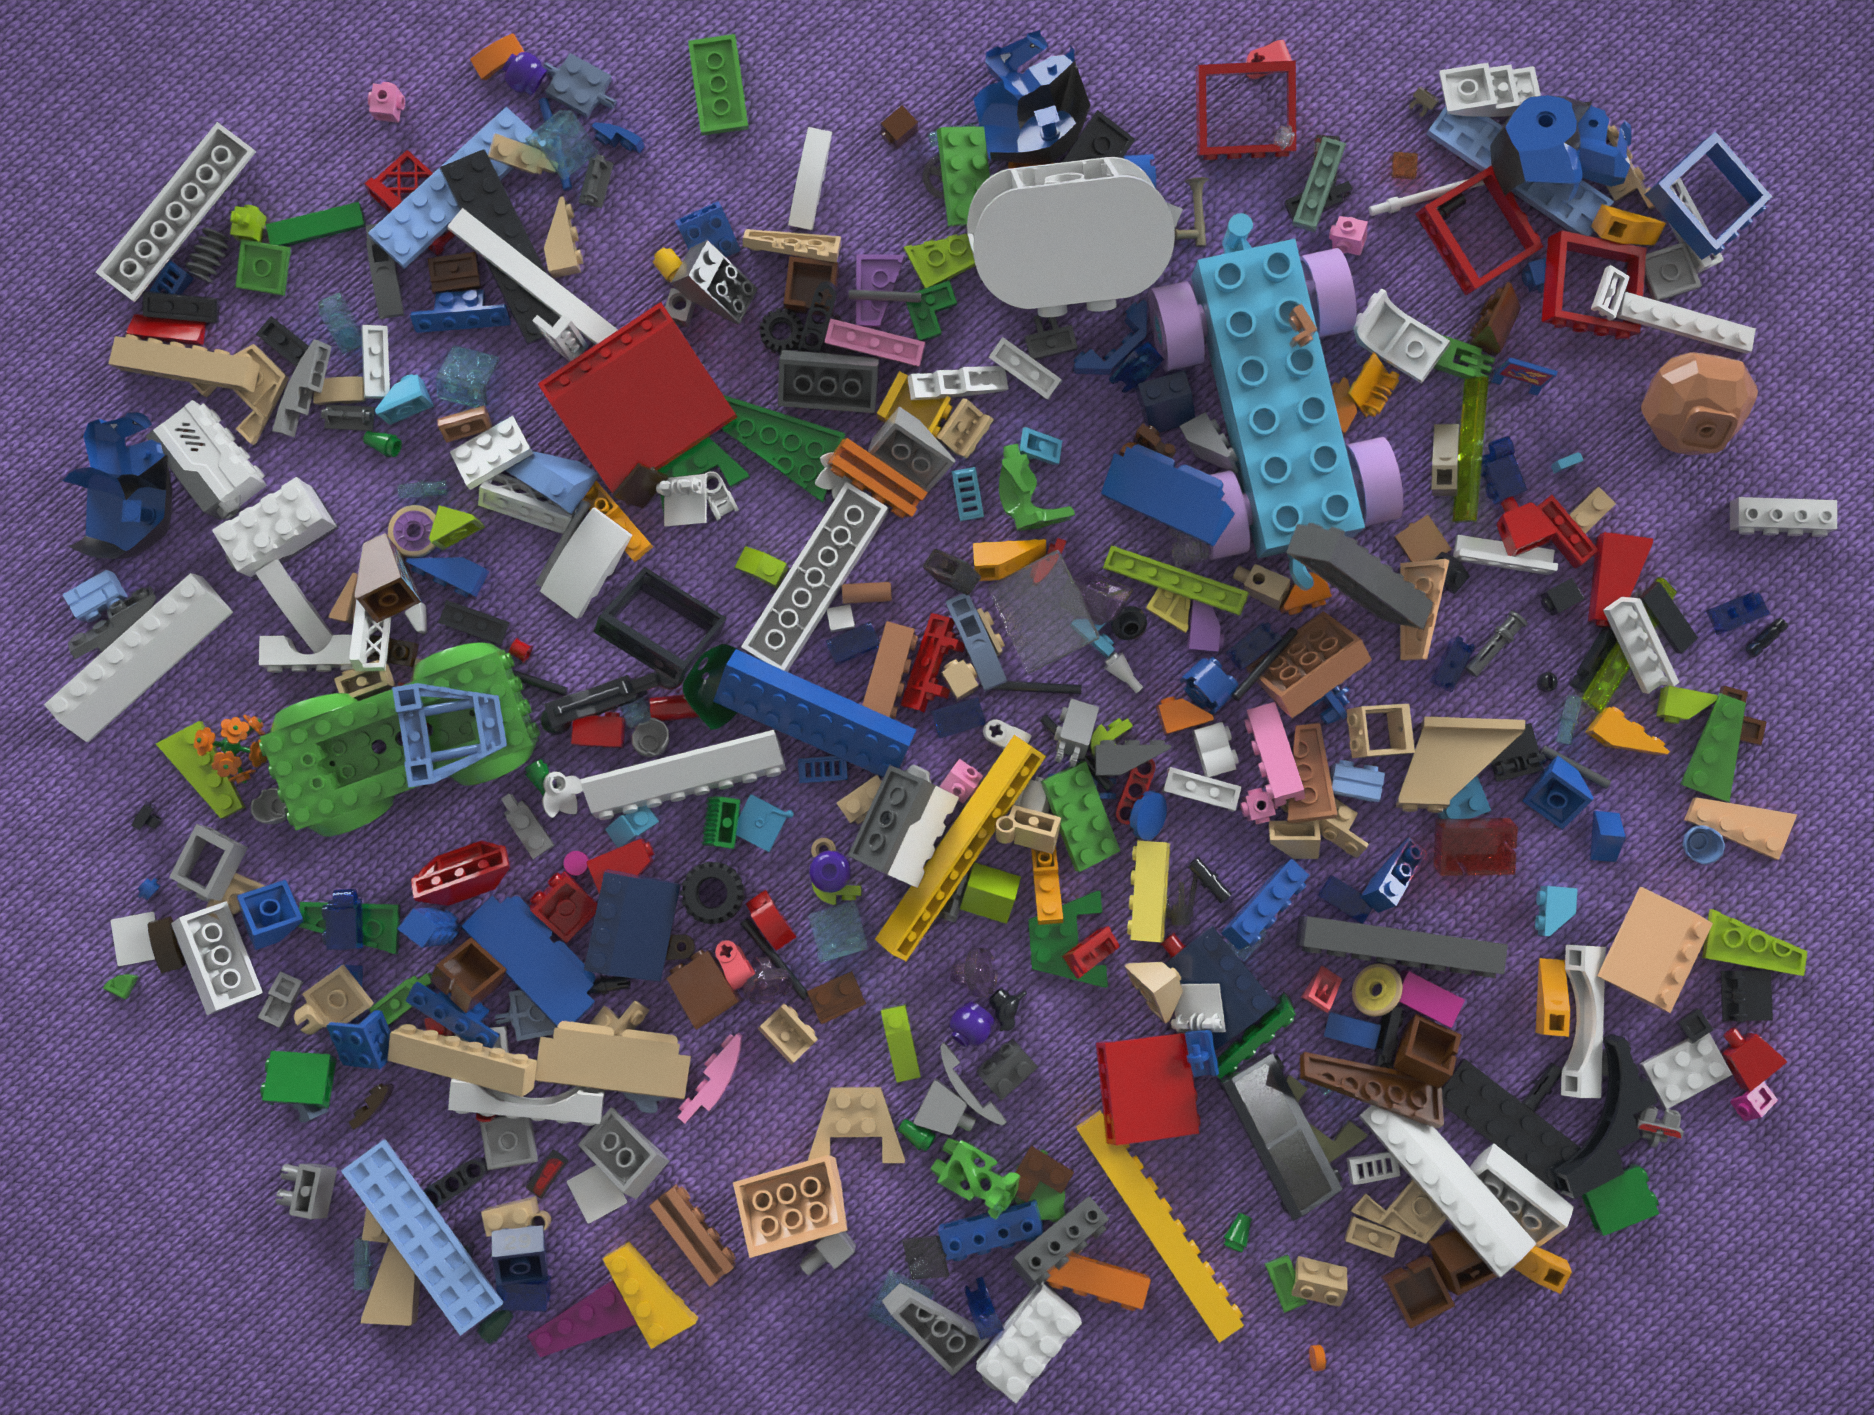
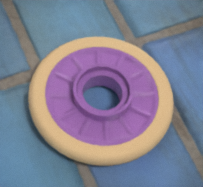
M406 506L397 511L390 520L388 536L403 556L411 558L422 557L429 554L436 547L429 540L436 515L424 506ZM413 525H418L421 529L420 535L416 538H411L408 534L409 528Z

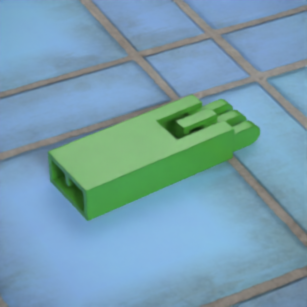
M1441 335L1450 340V345L1433 368L1466 380L1472 378L1481 382H1488L1489 376L1481 372L1491 373L1492 367L1484 363L1492 365L1495 358L1482 354V348ZM1454 356H1460L1459 362L1469 363L1468 367L1453 363Z

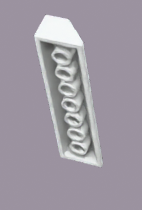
M217 122L110 253L96 273L135 302L256 151Z
M190 573L44 705L60 724L84 741L89 742L226 620L233 611L202 576Z
M771 730L580 779L591 814L596 819L607 820L613 818L614 814L634 813L638 811V807L647 805L648 808H654L662 805L664 801L671 800L672 802L684 800L687 795H705L714 788L728 789L733 787L734 783L742 781L743 783H752L757 780V777L765 775L767 777H775L780 775L781 771H785L786 766L779 739L775 731Z
M1373 1105L1359 1116L1363 1123L1497 1277H1502L1536 1245L1532 1238L1434 1127Z

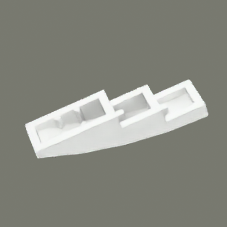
M808 127L788 224L790 226L813 230L832 137V132Z
M1001 366L962 367L959 370H937L934 373L911 374L907 376L911 400L946 398V396L950 398L1008 390L1006 371Z
M274 559L255 573L314 653H318L329 644L333 634L313 604L306 599L296 582L290 578L279 560Z

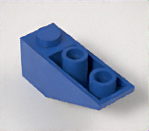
M463 557L409 558L406 560L408 564L412 565L411 571L423 577L428 573L434 576L432 581L444 587L450 584L456 587L454 592L466 598L469 594L477 597L490 572Z
M1407 837L1371 878L1361 898L1377 913L1395 907L1424 859L1426 852L1414 840Z

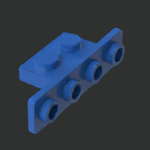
M484 290L436 293L434 310L417 311L410 314L416 333L511 325L507 305L485 306L486 295Z
M416 982L406 998L407 1003L467 1042H479L484 1047H494L499 1034L481 1023L490 1012L482 1003H478L469 1012L465 1013L450 999L451 993L445 995L441 991L437 994L420 982Z

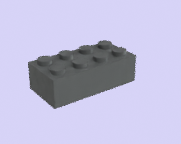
M782 350L779 358L778 406L875 413L879 357Z

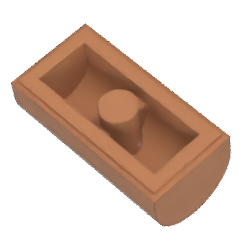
M485 405L437 419L438 428L446 443L485 432L492 428L491 419Z
M891 583L843 584V604L892 601Z

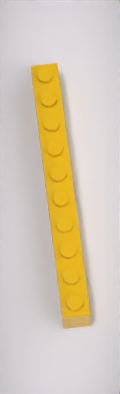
M1016 735L1011 738L934 851L932 858L924 866L925 873L918 888L911 885L876 936L875 940L890 954L904 961L908 960L996 831V821L1000 817L1007 815L1046 756Z
M1098 1111L1076 1126V1129L1218 1342L1220 1343L1242 1328L1244 1325L1240 1319L1243 1317V1314L1235 1303L1232 1306L1226 1299L1229 1293L1221 1282L1215 1283L1211 1277L1215 1272L1207 1261L1201 1262L1197 1256L1201 1251L1193 1239L1189 1242L1183 1235L1187 1230L1179 1218L1175 1221L1169 1214L1173 1209L1165 1197L1159 1199L1155 1193L1159 1188L1150 1176L1148 1178L1144 1177L1140 1171L1144 1166L1136 1155L1131 1157L1126 1150L1130 1145L1116 1146L1106 1143L1104 1116L1101 1111Z

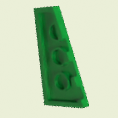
M1285 992L1278 997L1281 1002L1275 1008H1271L1265 1013L1258 1025L1251 1024L1242 1035L1243 1040L1240 1043L1238 1040L1234 1041L1217 1058L1219 1070L1217 1076L1220 1079L1225 1075H1231L1242 1060L1250 1059L1255 1054L1257 1047L1262 1043L1266 1044L1271 1041L1278 1029L1287 1027L1293 1021L1295 1016L1291 998Z

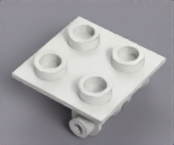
M707 474L671 477L667 481H661L657 484V492L664 496L665 527L707 523Z
M1181 984L1183 992L1174 1010L1176 1019L1171 1021L1172 1029H1176L1177 1032L1201 1030L1226 1032L1220 985Z

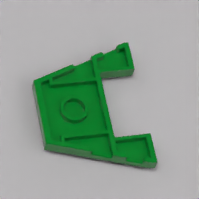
M709 437L657 470L671 478L705 474L716 467H720L731 488L750 478L748 473ZM660 493L664 514V496Z
M1101 891L1092 892L1062 905L1063 923L1038 925L1037 916L1028 919L1032 969L1104 988L1108 987L1106 965H1096L1081 978L1077 979L1062 957L1079 944L1076 915L1102 913Z

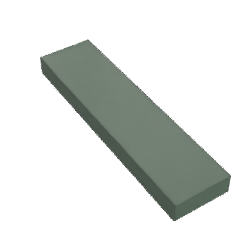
M1323 137L1292 226L1315 233L1346 143Z

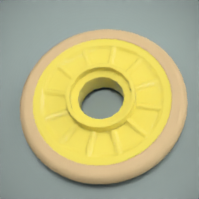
M1376 963L1367 966L1357 975L1353 983L1352 998L1354 1004L1363 1014L1368 1016H1382L1389 1013L1395 1008L1401 998L1403 989L1401 977L1393 967L1387 964ZM1376 984H1381V993L1373 996V987Z

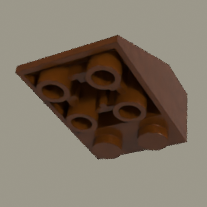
M1507 282L1502 288L1498 287L1494 295L1491 294L1488 301L1484 302L1479 312L1481 317L1478 323L1475 322L1469 334L1472 337L1470 345L1482 348L1483 352L1494 357L1502 351L1521 310L1520 303L1510 282Z

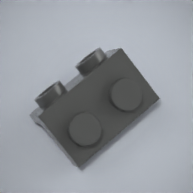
M1011 1039L1002 1045L1000 1050L989 1060H986L976 1072L1002 1101L1033 1073L1038 1066L1018 1043Z

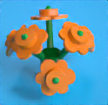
M244 714L243 717L248 723L241 722L238 717H233L232 720L224 719L221 722L222 730L220 734L225 739L221 742L215 741L216 736L209 727L196 732L194 748L197 749L198 755L204 756L213 749V746L220 747L222 752L214 755L215 762L212 763V769L217 770L218 775L221 777H227L229 774L234 775L228 779L229 782L236 781L237 784H245L252 779L250 775L256 773V769L243 772L241 767L242 760L236 755L240 751L250 753L249 760L252 761V765L256 768L267 761V756H264L260 750L259 742L261 740L253 742L250 748L243 747L240 744L241 740L247 739V735L253 729L259 735H265V732L262 730L264 724L256 716L251 718L249 715Z

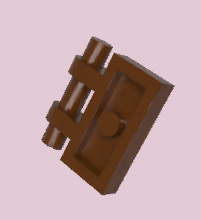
M1142 424L1137 429L1132 440L1134 443L1173 459L1176 453L1174 445L1161 442L1160 433L1153 426L1149 425L1147 427L1145 424Z

